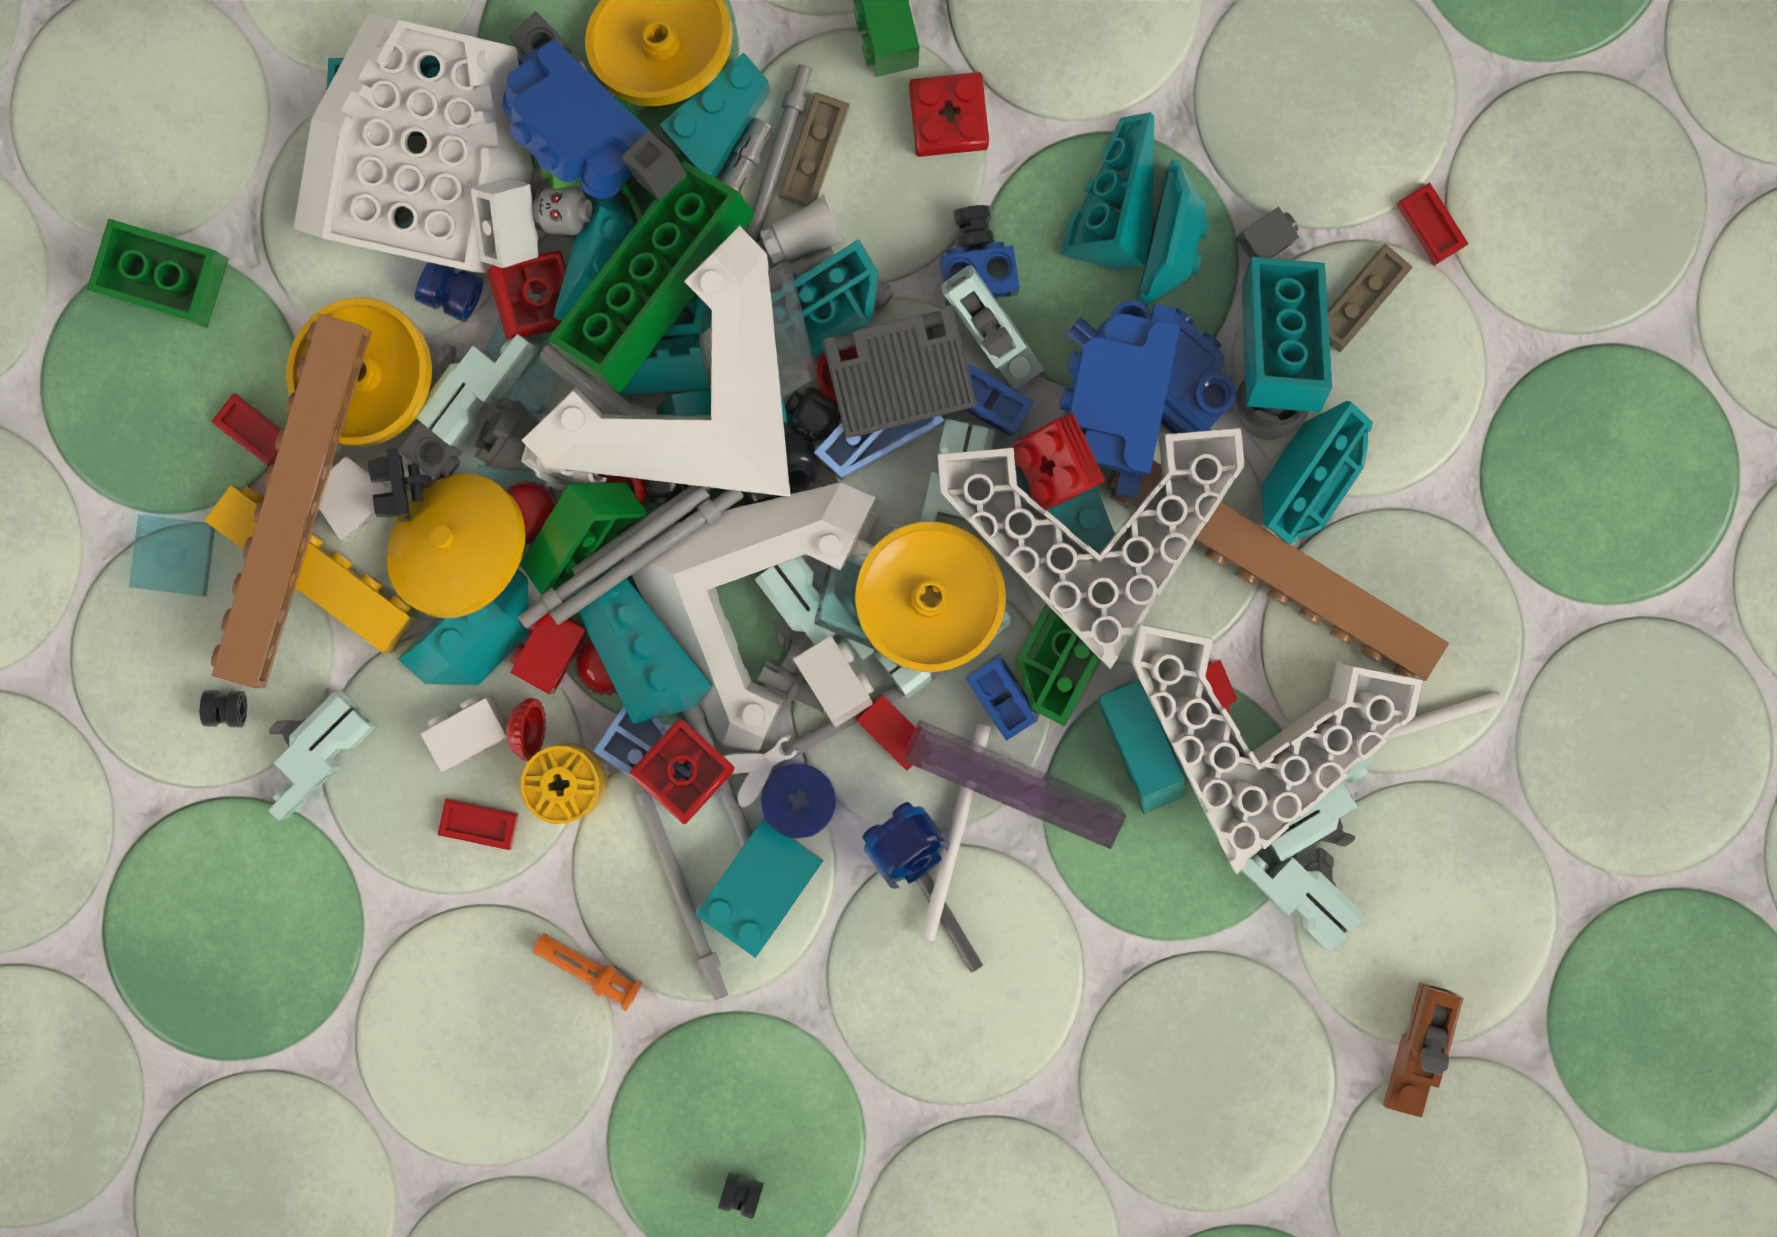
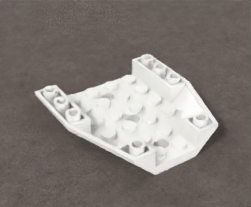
M368 13L312 117L294 229L327 240L467 271L487 273L492 265L480 261L471 188L505 178L531 184L533 173L532 154L524 146L518 145L510 134L511 118L506 115L502 106L508 75L519 67L517 47ZM429 55L436 57L440 63V71L433 78L425 77L420 69L421 61ZM415 131L421 132L427 140V146L420 154L413 153L407 146L408 136ZM401 206L409 208L414 216L413 223L408 228L399 227L394 220V213Z

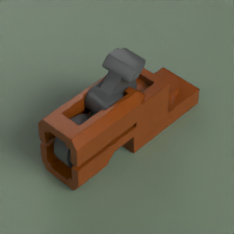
M1422 982L1418 983L1412 1005L1408 1033L1401 1036L1383 1105L1386 1108L1422 1118L1430 1086L1440 1087L1443 1072L1447 1070L1449 1065V1051L1464 999L1462 996L1444 988Z

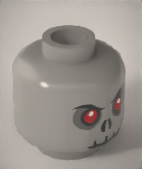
M546 186L534 200L533 213L536 223L540 224L546 233L576 235L584 229L586 222H590L592 218V204L590 200L586 199L584 192L580 188L570 186L554 190L552 186Z

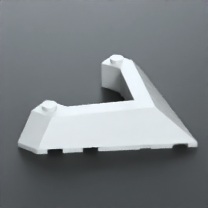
M739 226L684 281L712 310L711 415L603 414L575 387L521 440L549 468L791 497L766 252Z
M1241 428L1164 435L1159 440L1162 478L1098 554L1017 486L1014 448L937 454L941 494L1109 669L1112 668L1119 654L1182 562L1204 525L1213 515L1233 481L1245 466Z
M841 481L790 494L791 497L781 496L724 510L720 513L721 518L711 525L704 524L631 575L646 604L712 685L711 689L699 703L722 749L731 753H760L785 697L751 681L748 670L744 667L737 649L738 645L728 619L726 620L720 605L716 587L805 554L841 570L847 562L876 497ZM681 522L673 523L623 560L626 561Z
M1139 625L1131 660L1235 874H1238L1248 865L1246 862L1260 849H1266L1289 828L1288 825L1298 816L1302 817L1348 776L1346 773L1361 760L1365 761L1386 743L1385 739L1399 726H1405L1415 717L1423 680L1336 662L1329 698L1252 752L1243 741L1240 731L1226 709L1219 703L1212 691L1213 688L1205 677L1213 639L1166 628Z

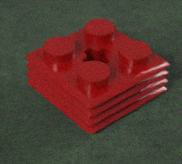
M981 72L916 78L909 81L916 156L924 157L988 149L989 132L983 75ZM949 107L952 108L953 112H958V114L954 115V121L947 122L945 116H939V114L944 113L945 108Z
M561 251L539 254L537 258L504 268L494 265L490 266L487 275L507 340L514 338L517 334L528 337L552 332L562 322L553 318L566 272V265ZM530 289L533 294H540L541 298L537 302L528 297L527 293Z
M1073 413L1055 419L1011 444V448H1014L1015 463L1021 468L1028 482L1031 497L1045 511L1103 483L1105 480Z
M678 719L632 768L630 776L682 824H687L734 772L735 767L683 719ZM676 763L680 766L686 763L691 765L689 774L692 777L689 780L681 778L677 781L673 778L676 773L673 766Z

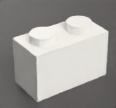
M505 178L471 188L480 261L504 268L539 257L537 247L538 233L535 228L533 213L534 198L530 184Z
M829 636L793 659L835 728L873 705L868 694L874 690L863 672L856 676L849 663L855 659L843 641L836 644L832 636Z
M476 695L459 705L462 709L459 713L449 717L447 712L427 722L429 729L420 734L441 773L457 767L507 739V723L492 697L481 699L480 695Z

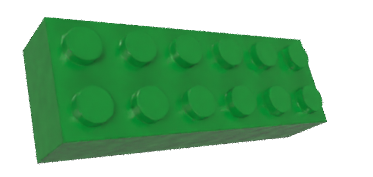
M686 161L681 165L686 176L660 201L658 199L653 201L548 339L568 361L619 394L696 294L684 282L685 279L739 226L745 229L755 216L752 209L737 190Z

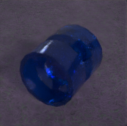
M428 262L418 280L415 290V301L433 309H438L442 306L444 314L466 322L478 304L484 282L483 279L462 270L457 274L454 267Z

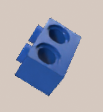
M991 242L982 245L983 250L968 252L967 247H957L946 250V255L940 256L939 265L942 285L951 278L950 272L954 268H965L972 265L995 299L1017 296L1020 286L1013 245L1005 247L1004 242ZM994 261L1001 262L1005 265L1007 274L1001 278H994L987 272V265ZM944 296L945 306L951 305Z
M969 364L968 369L977 406L964 410L1013 438L1034 401Z
M1000 653L968 673L965 679L1006 741L1038 721L1040 714L1030 708L1026 692Z

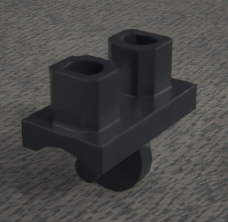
M398 448L386 449L387 456L368 461L371 482L391 481L392 492L373 495L374 512L377 517H397L400 522L411 521L407 490H411L413 502L424 501L422 489L432 486V477L420 475L419 464L417 463L408 465L409 477H405L402 455L399 454Z

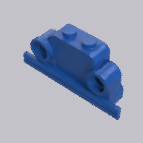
M553 39L543 45L539 52L533 49L518 59L520 66L508 75L502 106L506 115L511 118L510 134L518 145L524 146L536 157L539 165L545 171L551 172L557 179L572 182L580 178L581 187L590 196L600 199L613 197L619 192L621 184L633 176L621 156L649 130Z
M1127 300L1120 303L1111 315V317L1119 314H1127L1151 319V313L1147 306L1136 300ZM1176 308L1173 323L1180 324L1181 326L1161 425L1171 434L1212 431L1210 428L1234 405L1237 397L1236 386L1228 376L1219 373L1225 362L1224 355L1219 350L1221 348L1219 341L1207 332H1204L1203 335L1191 326L1194 323L1192 318L1183 310ZM1080 317L1066 335L1081 347L1090 339L1096 338L1097 330Z
M1154 304L1150 320L1127 314L1111 317L1099 326L1096 338H1092L1083 344L1078 351L1072 350L1069 357L1067 372L1072 373L1070 387H1065L1062 392L1060 409L1065 410L1064 416L1070 413L1075 415L1098 466L1119 471L1115 490L1117 495L1137 499L1142 476L1151 472L1181 326L1180 324L1173 323L1176 308Z

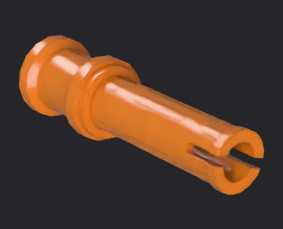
M546 933L541 935L532 951L533 954H537L563 971L593 986L592 991H594L595 995L600 996L603 994L621 1004V1009L625 1012L631 1006L643 983L639 980L634 982L615 971V966L611 964H606L604 967L576 950L549 937ZM556 952H559L564 956L570 958L571 960L579 963L583 966V969H580L575 965L569 963L568 961L560 958L556 955ZM593 971L598 974V978L592 976L589 972ZM611 984H616L617 986L625 989L626 992L622 993L621 991L612 987Z

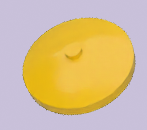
M601 0L594 9L586 28L585 50L596 78L612 95H616L621 100L636 105L661 106L676 103L695 95L716 78L730 54L733 30L731 19L723 0Z
M349 298L325 306L310 317L302 326L290 348L286 367L289 397L292 393H296L300 380L297 378V368L300 360L307 356L310 343L307 341L308 331L312 322H317L319 313L361 325L372 331L338 444L366 447L386 442L404 431L415 420L428 397L432 379V363L426 340L417 325L407 315L382 301L371 298Z
M455 474L447 476V478H441L433 482L432 486L422 489L424 501L413 502L412 499L409 501L411 521L400 522L397 518L387 547L388 574L397 594L418 611L432 617L447 619L474 613L493 601L513 578L520 564L525 544L524 519L514 498L505 489L486 477L476 474Z
M941 522L914 523L901 527L885 536L866 557L860 569L855 589L857 617L869 642L881 655L891 662L918 672L932 673L951 670L968 663L978 656L995 637L1004 616L1006 603L1003 575L990 550L968 531Z

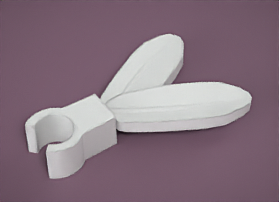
M791 735L783 736L776 746L766 753L749 752L724 755L735 767L732 774L749 772L738 793V803L741 807L749 806L757 799L774 765L784 759H792L799 752L800 748H795L793 753H786L782 749V743L789 741Z

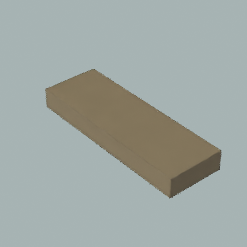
M817 92L814 93L779 198L804 207L818 199L850 108L849 103Z
M1384 244L1328 309L1330 345L1338 352H1341L1413 268L1388 245Z

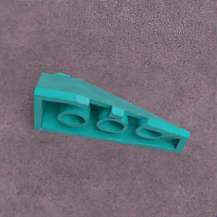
M1151 112L1120 118L1101 155L1104 163L1096 179H1089L1084 189L1088 192L1080 210H1073L1068 220L1061 249L1063 256L1113 269L1145 265L1152 235L1154 115Z

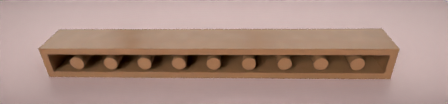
M319 313L317 322L313 321L309 328L307 341L310 343L307 356L300 360L297 368V378L300 380L296 393H292L287 401L286 414L289 415L285 429H281L276 438L275 449L278 451L274 465L269 466L265 475L266 494L264 500L257 504L254 512V522L257 524L253 537L247 539L243 549V558L246 561L242 573L237 574L233 583L232 593L235 594L232 608L225 612L222 619L221 628L224 630L221 645L218 644L215 647L211 656V666H214L211 676L254 689L266 688L372 331L361 325Z
M1153 460L1151 472L1142 476L1137 499L1115 494L1119 471H1116L1106 489L1113 492L1110 498L1128 509L1131 504L1138 507L1162 478L1161 464ZM1220 502L1194 541L1195 544L1207 550L1204 556L1222 567L1225 563L1233 566L1238 570L1235 574L1238 578L1252 586H1255L1258 582L1270 589L1267 593L1269 597L1283 605H1287L1289 601L1301 608L1298 613L1301 617L1318 625L1319 621H1322L1332 628L1330 634L1346 644H1349L1352 640L1364 647L1361 651L1364 656L1379 664L1382 660H1385L1395 667L1392 671L1394 674L1427 681L1449 645V642Z

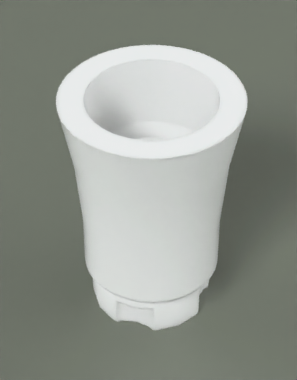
M825 194L799 211L773 222V226L760 231L763 243L773 264H777L786 258L789 261L824 247L845 243Z

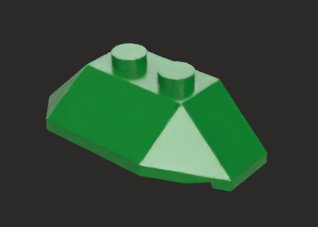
M1047 604L1042 609L1016 659L1030 708L1062 726H1065L1101 663V660Z

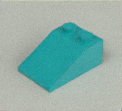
M763 818L695 913V916L756 958L820 867L823 859Z

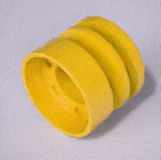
M562 743L537 752L527 762L521 775V795L526 807L537 818L551 824H568L590 814L601 803L607 788V774L602 761L594 755L591 749L579 744ZM559 774L562 780H569L570 787L564 789V794H562L561 788H554L553 782L559 780Z

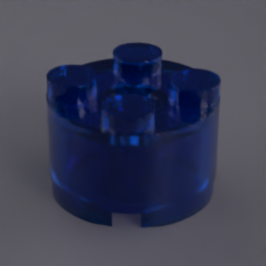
M801 761L786 764L776 770L765 783L761 796V807L766 821L775 831L790 838H807L823 830L830 822L837 802L835 786L828 774L815 764ZM799 790L805 792L804 798L809 801V805H802L800 809L793 807L794 801L789 799L790 794L796 795Z
M905 802L893 811L892 818L882 825L872 826L862 836V839L865 841L864 853L892 889L900 888L897 882L903 879L910 884L923 877L942 860L938 854L944 847L948 852L950 848V842L927 811L921 806L913 807L910 802Z

